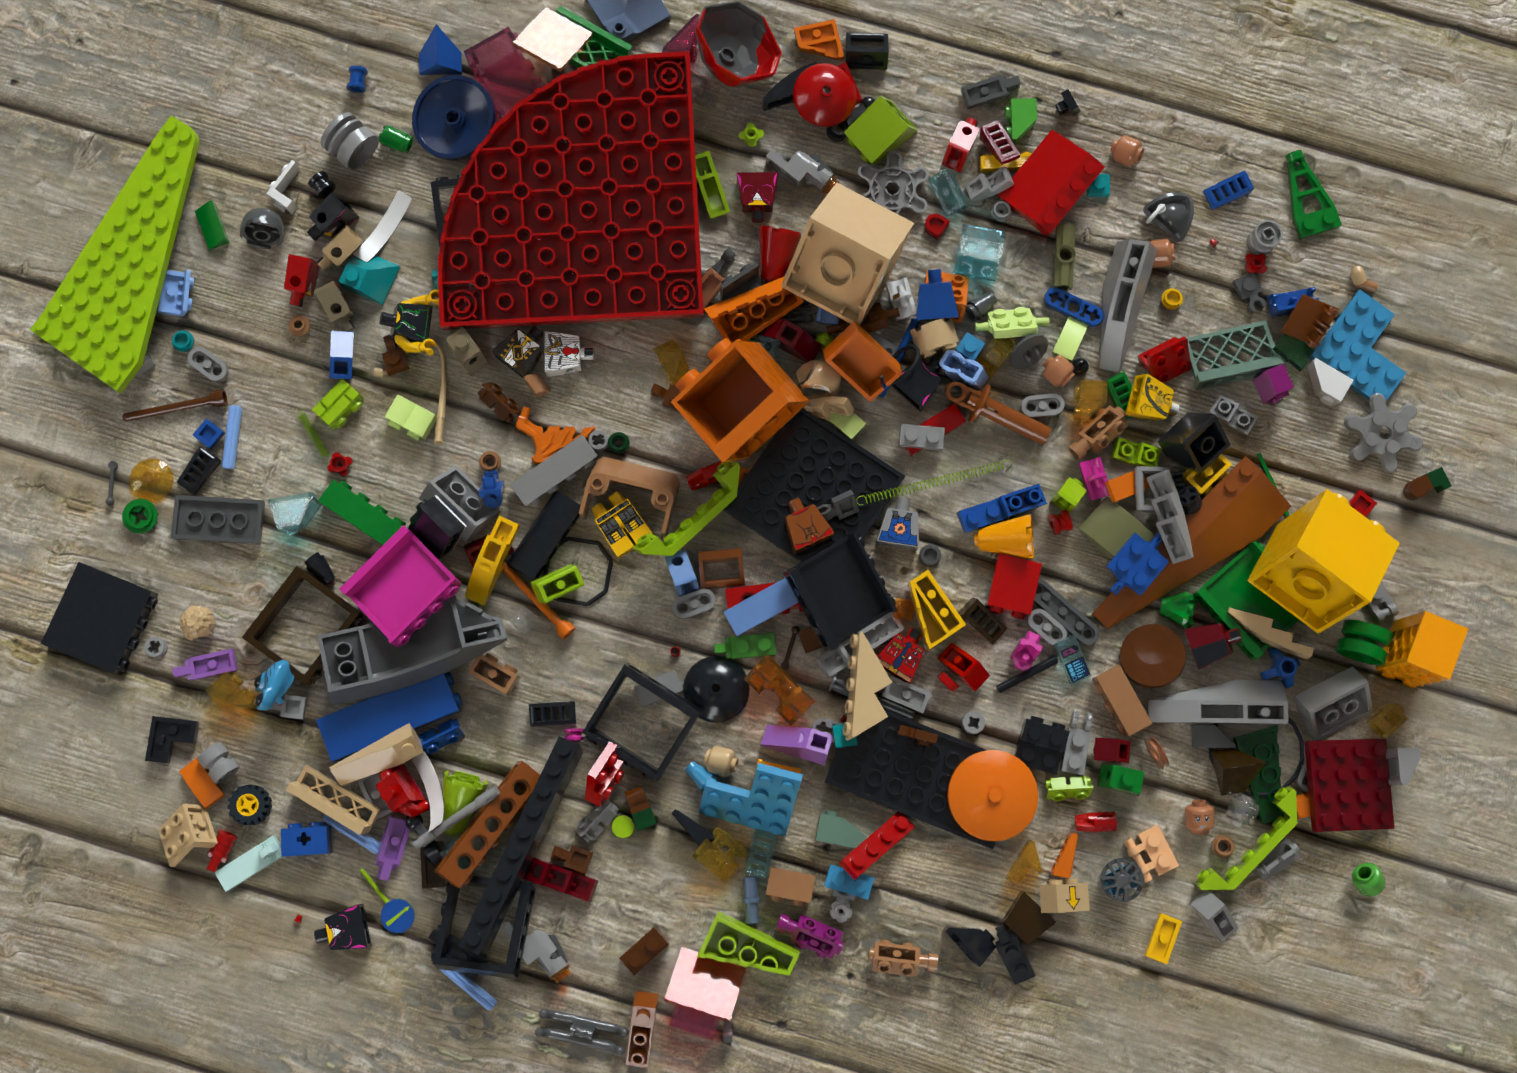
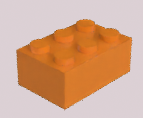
M856 321L823 349L825 361L869 402L885 390L880 378L882 375L887 387L902 375L899 362Z

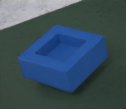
M206 418L193 433V436L212 450L224 436L225 432Z

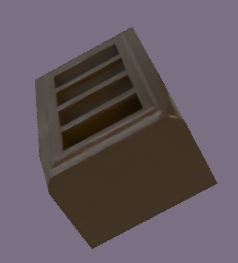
M971 598L958 612L966 622L992 645L1008 629L976 598ZM977 607L975 612L971 616H969V614ZM981 613H983L984 615L981 617V619L978 622H976L975 620L977 619V617ZM988 619H990L991 621H990V622L988 623V625L983 629L982 626L984 625V623H985ZM996 624L998 627L991 635H989L988 632Z

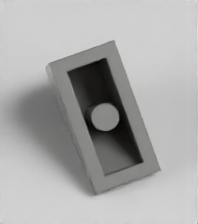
M1209 890L1198 895L1191 903L1197 916L1221 943L1238 929L1226 905Z

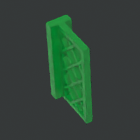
M562 6L556 9L555 16L533 37L534 44L577 68L597 63L594 62L593 57H602L603 60L607 61V57L615 59L618 56L631 55L633 47ZM553 26L561 31H554ZM543 37H552V40H553V41H552V42H547V41L543 40L542 38H543ZM556 37H566L567 41H558ZM571 37H573V38H575V39H577V40H579V41H572ZM570 47L571 52H565L560 48ZM575 47H584L585 51H576ZM589 47H591V48H593V49H595V50H597V51H590V48H589ZM588 57L589 62H582L579 58Z

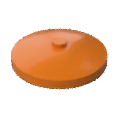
M986 750L967 757L956 767L948 784L947 800L954 820L965 832L981 840L1002 841L1018 835L1029 825L1038 805V788L1032 772L1019 758L1004 751Z

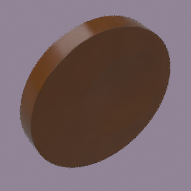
M1148 624L1134 629L1127 635L1121 646L1120 660L1125 674L1131 681L1146 688H1161L1173 683L1181 675L1186 663V651L1183 641L1173 630L1159 624Z

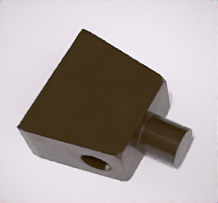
M1023 891L1019 892L1001 921L1008 928L1007 933L1009 936L1017 935L1018 939L1026 945L1030 944L1056 923L1047 913H1041V907Z

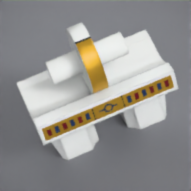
M907 277L897 281L886 282L892 308L898 307L900 317H895L896 321L916 316V307Z

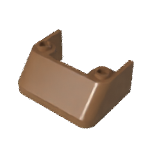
M608 457L598 459L585 486L579 510L581 519L586 520L592 495L599 496L606 493L610 482L652 491L651 502L653 507L659 511L666 512L661 530V536L664 539L668 535L680 487L677 475Z

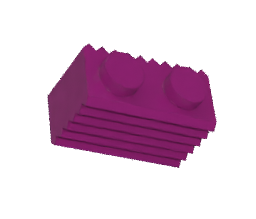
M1282 364L1268 369L1253 381L1263 405L1270 403L1272 406L1290 396L1289 391L1294 388V385H1292L1293 381L1290 380L1291 377L1288 376L1289 373L1286 372V365Z

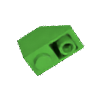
M1036 98L1011 99L1009 105L1005 107V119H1008L1009 126H1006V132L1014 145L1036 123Z

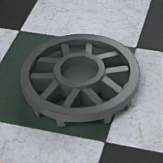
M1114 859L1108 862L1101 872L1100 881L1103 891L1107 896L1116 901L1126 902L1136 898L1144 886L1141 868L1129 859ZM1120 862H1126L1129 864L1126 866L1125 869H1123ZM1117 863L1119 871L1115 872L1111 865ZM1133 866L1136 870L1129 874L1128 870ZM1108 868L1112 872L1113 876H1105ZM1139 874L1140 882L1132 878ZM1112 879L1113 884L1106 886L1105 880ZM1132 882L1139 885L1137 890L1130 886ZM1115 887V893L1113 896L1108 891V889ZM1119 889H1123V898L1118 897ZM1128 889L1134 892V894L1129 897H1127Z

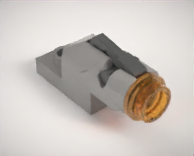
M770 150L766 155V164L798 189L807 181L806 184L819 190L822 194L828 195L835 184L840 183L836 180L837 177L833 175L829 167L816 154L808 156L804 152L797 151L789 162L779 152L775 153Z
M509 921L502 926L510 940L514 926L513 921ZM538 929L526 937L522 958L527 965L537 959V964L547 973L551 981L554 980L556 984L571 974L570 966L567 963L568 960L556 935H548L545 931Z

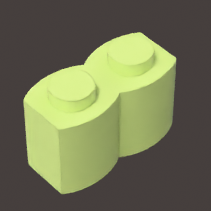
M398 394L385 415V418L389 421V426L398 431L400 428L407 430V435L417 441L419 438L426 440L436 422V415Z

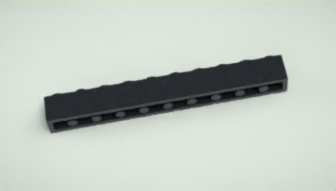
M560 736L558 737L458 945L464 952L483 960L486 959L583 754L579 744Z

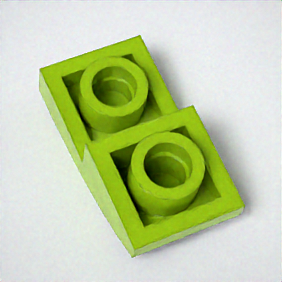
M1117 437L1114 441L1110 459L1134 466L1157 467L1161 448Z

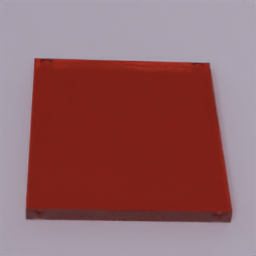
M682 947L679 951L680 954L667 993L664 996V1001L730 1022L746 968L729 962L697 957L699 952Z

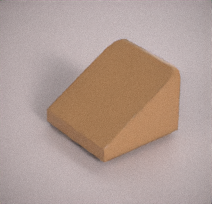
M540 374L524 376L526 384L536 398L540 399L551 391Z

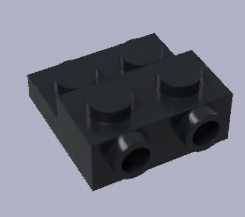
M1031 716L1030 719H1024L1014 756L1019 758L1029 768L1057 775L1070 731L1065 730L1066 726L1052 722V726L1043 724L1044 719Z

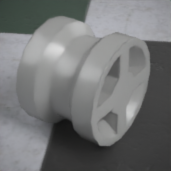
M969 712L961 720L962 729L970 735L981 732L985 726V719L978 712Z

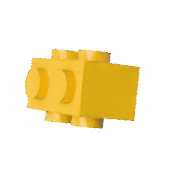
M1221 454L1201 474L1187 469L1182 475L1184 477L1183 483H1185V486L1195 487L1199 495L1204 497L1213 489L1211 484L1214 481L1220 482L1228 474L1226 470L1232 464Z

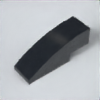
M817 62L805 65L780 80L762 99L763 111L794 102L793 89L797 78L805 69L816 65Z

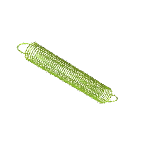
M305 412L301 414V417L300 414L299 416L297 414L298 419L302 421L301 423H304L302 425H304L305 430H309L307 433H309L308 435H310L311 440H315L317 450L321 452L322 458L325 459L324 456L329 452L324 443H320L322 440H319L321 438H318L320 437L318 433H313L315 428L312 423H307Z

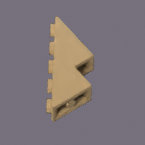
M862 631L852 634L850 638L852 656L848 660V669H851L850 678H848L846 684L849 696L844 709L845 713H847V722L843 726V735L846 736V741L888 717L874 693L891 684L892 681Z

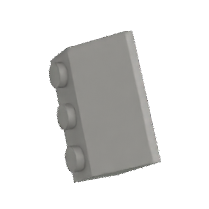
M456 465L429 481L419 497L421 501L424 499L428 501L437 495L467 525L460 537L465 543L479 535L502 511L500 507H487L483 497L479 498L480 488Z
M1353 666L1295 696L1298 713L1314 741L1321 740L1373 713L1369 683Z

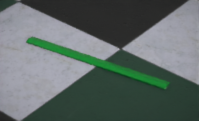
M1258 453L1257 457L1266 476L1276 487L1261 453ZM1288 510L1284 513L1285 516L1290 515Z

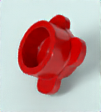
M1249 253L1245 256L1247 261L1245 268L1248 273L1264 274L1267 271L1265 266L1266 256L1264 254L1252 255Z
M335 452L332 454L327 469L330 473L335 472L341 477H345L348 475V468L353 463V460L349 456L344 457L340 453Z

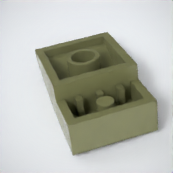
M1105 497L1077 528L1101 553L1111 559L1133 533L1136 532L1142 539L1148 542L1155 536L1116 502L1112 503L1109 497Z

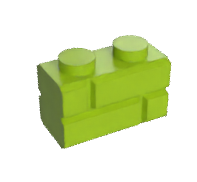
M340 379L312 411L333 430L337 427L340 429L347 423V417L352 412L356 413L362 407L364 398L344 379Z
M568 564L530 582L538 602L543 604L584 586L577 566Z

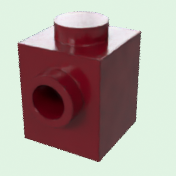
M1095 738L1093 748L1094 760L1129 764L1131 741L1114 738Z

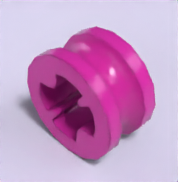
M564 729V733H566L565 739L570 741L584 740V737L581 735L584 729Z

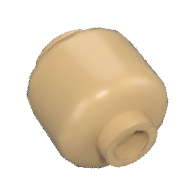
M714 746L712 749L707 750L704 766L708 772L726 778L731 772L737 770L738 759L735 758L734 750Z

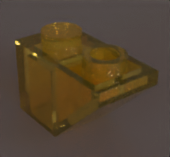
M1010 337L993 339L976 361L982 365L989 377L986 384L1008 359L1012 350L1017 345Z
M1081 380L1074 387V399H1077V407H1074L1073 420H1077L1076 427H1081L1107 403V381Z
M225 672L205 690L219 707L257 709L255 704L256 695L250 689L247 691L242 686L244 682L236 673L232 675Z

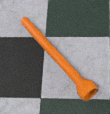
M504 560L502 571L556 626L557 635L562 640L569 637L576 629L570 621L562 620L547 604L539 603L533 589Z

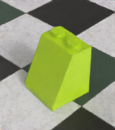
M879 96L844 133L848 137L846 141L854 149L857 147L862 152L860 156L867 164L871 162L877 165L886 158L888 152L896 150L918 130L890 99Z

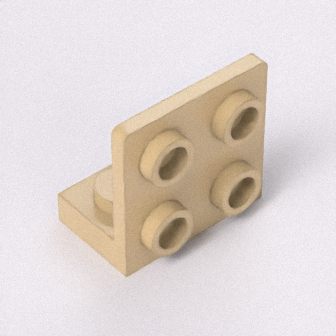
M182 804L159 828V836L170 867H175L193 847L213 848L218 843L208 811L203 805Z

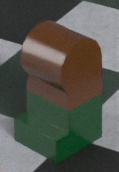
M1440 467L1408 482L1403 488V493L1407 499L1417 500L1425 496L1433 488L1439 493L1452 485L1443 468Z
M642 785L625 791L637 831L656 825L657 821Z

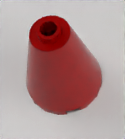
M759 226L761 280L765 281L764 284L786 275L801 239L800 232L784 228H772V226Z

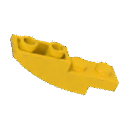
M499 515L491 534L487 535L469 579L465 598L486 606L504 567L502 564L521 525Z

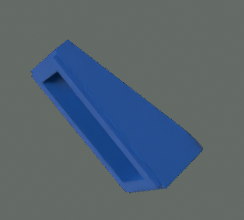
M1242 171L1205 189L1203 193L1211 209L1214 210L1249 195L1254 190V187L1246 171ZM1231 184L1233 185L1236 193H1233L1230 187ZM1221 188L1225 189L1228 197H1225ZM1214 191H1216L1220 199L1218 202L1213 194Z

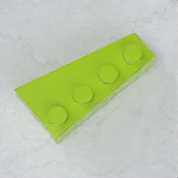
M718 911L697 957L710 958L720 962L739 964V966L753 967L763 971L790 976L799 957L800 950Z

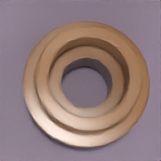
M303 315L292 317L288 323L289 331L294 336L302 337L310 331V322ZM298 322H302L301 328L295 327Z
M488 451L481 455L479 465L484 472L499 470L501 458L497 453ZM489 459L494 460V464L492 466H487V461Z
M1219 835L1213 839L1211 849L1217 857L1227 858L1234 851V843L1230 837ZM1221 842H1223L1226 846L1225 850L1223 851L1219 849V844Z

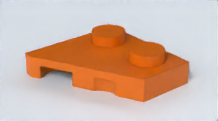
M835 19L794 28L799 51L836 60H844V53Z

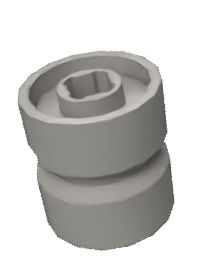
M1273 220L1261 221L1247 238L1249 250L1256 255L1260 253L1264 255L1269 254L1283 237L1281 226Z
M222 742L210 746L197 757L203 769H209L208 775L215 785L224 782L240 769L236 760L233 757H228L229 751Z

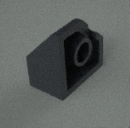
M947 926L943 929L965 955L979 967L997 947L993 943L995 938L987 929L982 931L979 928Z

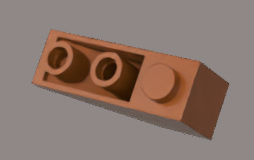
M636 991L626 1065L648 1068L659 996L657 993Z

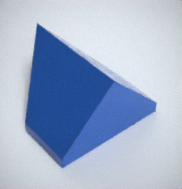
M436 24L419 53V74H462L461 51Z

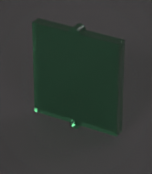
M1284 333L1281 334L1273 347V350L1284 358L1285 362H1289L1298 371L1303 370L1314 352V349L1309 347L1306 342Z

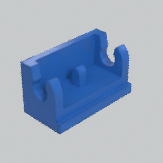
M1311 287L1268 295L1267 302L1271 317L1291 314L1302 294L1314 298L1313 292H1315L1316 288Z

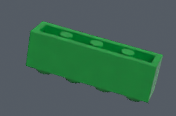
M333 479L318 500L321 504L381 545H384L403 525H406L405 522L396 516L394 519L386 515L388 511L377 504L374 507L369 504L371 499L361 492L358 495L351 491L353 487L343 480L338 483Z

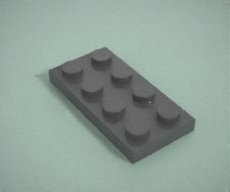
M175 495L171 539L261 545L265 501Z

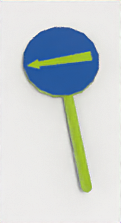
M361 868V874L386 904L381 912L383 926L393 933H402L408 930L415 919L412 905L403 899L389 901L367 872Z

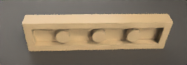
M305 765L297 781L290 782L286 788V791L359 835L370 832L381 811L377 806L344 786H340L339 783L309 765ZM308 773L315 777L317 786L309 787L303 783ZM326 785L333 787L335 797L327 798L322 787ZM345 796L350 797L354 808L345 809L341 798ZM366 807L373 811L368 822L361 818L360 808Z

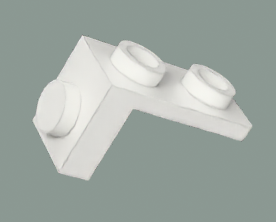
M293 160L282 168L281 175L269 185L268 192L266 193L278 210L283 213L288 211L291 214L295 212L297 207L292 200L282 193L300 171V168Z

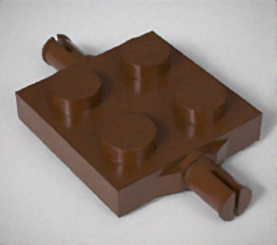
M880 302L874 303L860 326L867 333L888 328V319L900 317L899 309L897 307L885 311L882 309ZM840 318L839 324L826 326L828 335L842 333L851 324Z

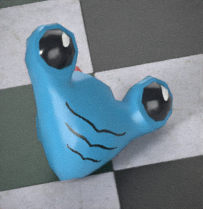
M280 660L272 664L266 672L255 678V690L262 692L255 698L258 710L267 711L271 709L274 703L281 706L284 702V694L294 680V675L291 673L288 661Z

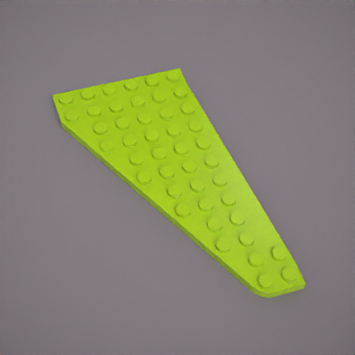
M172 115L152 140L150 146L43 313L30 328L36 335L120 394H122L143 366L199 147L197 133L190 126Z

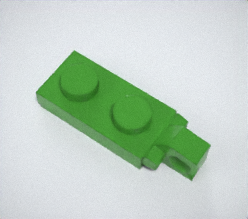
M764 633L738 637L731 636L730 638H725V643L714 644L715 654L726 653V657L732 659L775 656L774 633Z

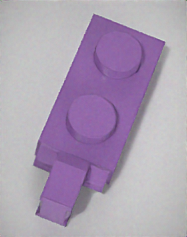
M234 649L191 657L184 661L185 666L172 668L174 677L181 678L187 676L188 681L238 671Z
M388 816L376 857L375 865L379 866L377 878L388 881L391 869L396 870L397 866H400L410 831L405 825V819Z

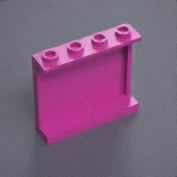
M403 525L339 589L344 595L351 598L389 639L388 642L399 647L406 644L410 640V636L416 630L422 628L426 624L427 619L433 613L438 612L449 597L454 596L458 592L462 583L411 530Z

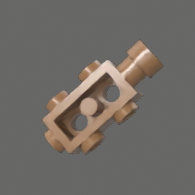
M1109 405L1106 409H1100L1093 421L1084 423L1078 433L1081 440L1074 442L1068 448L1072 456L1080 461L1087 455L1086 452L1089 449L1098 454L1103 448H1106L1115 437L1128 427L1124 410L1119 406L1114 409Z
M881 940L874 943V948H869L868 961L872 962L873 972L917 977L919 968L926 969L927 972L936 973L938 954H920V948L914 947L912 943L897 945L892 944L889 940Z

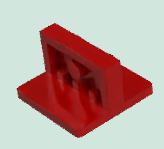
M1185 336L1179 339L1174 337L1139 354L1138 361L1152 377L1162 383H1166L1191 370L1188 339Z

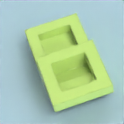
M1068 316L1052 354L1056 356L1062 355L1069 362H1072L1088 325Z
M854 412L851 417L832 413L830 419L826 420L850 440L866 425Z

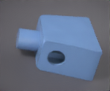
M679 550L673 556L664 557L679 597L700 590L686 550Z

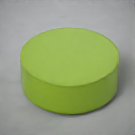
M621 815L614 819L612 831L617 837L627 838L634 832L635 825L630 817Z

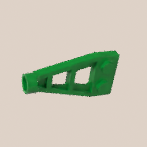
M1296 150L1287 154L1285 158L1288 164L1292 220L1299 240L1340 228L1342 223L1336 207L1306 163L1302 150ZM1306 176L1311 189L1300 192L1297 186V177ZM1313 195L1320 203L1321 210L1306 214L1303 211L1302 199L1303 197Z

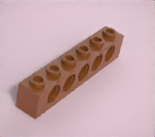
M517 761L497 787L500 795H497L494 800L481 808L434 872L455 888L465 887L473 877L471 875L476 867L479 868L487 858L485 854L488 850L494 849L500 841L499 836L503 830L507 831L514 823L512 818L515 814L522 812L525 808L526 800L532 793L540 774L524 761ZM517 782L523 786V791L520 795L514 792V785ZM504 800L509 804V810L506 813L500 810V804ZM489 819L495 821V829L491 832L486 828V823ZM476 837L480 838L482 842L478 850L472 847V841ZM461 856H465L468 860L467 866L463 869L458 866V859Z

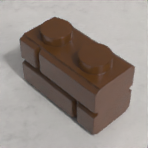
M654 926L619 959L635 976L670 943Z

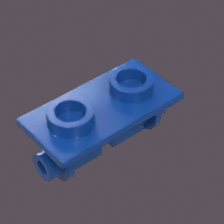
M449 719L438 725L440 731L438 734H436L434 728L419 734L423 751L427 755L434 754L440 748L448 744H454L464 737L465 734L459 728L458 720Z

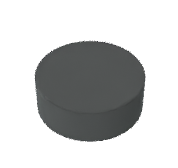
M932 544L925 545L919 552V560L926 567L937 565L941 559L940 549Z

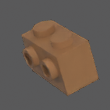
M486 653L485 656L480 655L476 657L468 673L510 696L521 678L516 674L518 670L508 664L504 667L497 663L499 659L489 653Z
M770 867L765 894L770 895L769 900L783 902V898L792 900L791 904L805 907L806 902L811 903L815 875Z

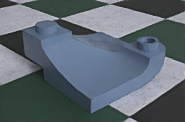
M586 0L604 30L625 42L634 40L671 19L662 0Z

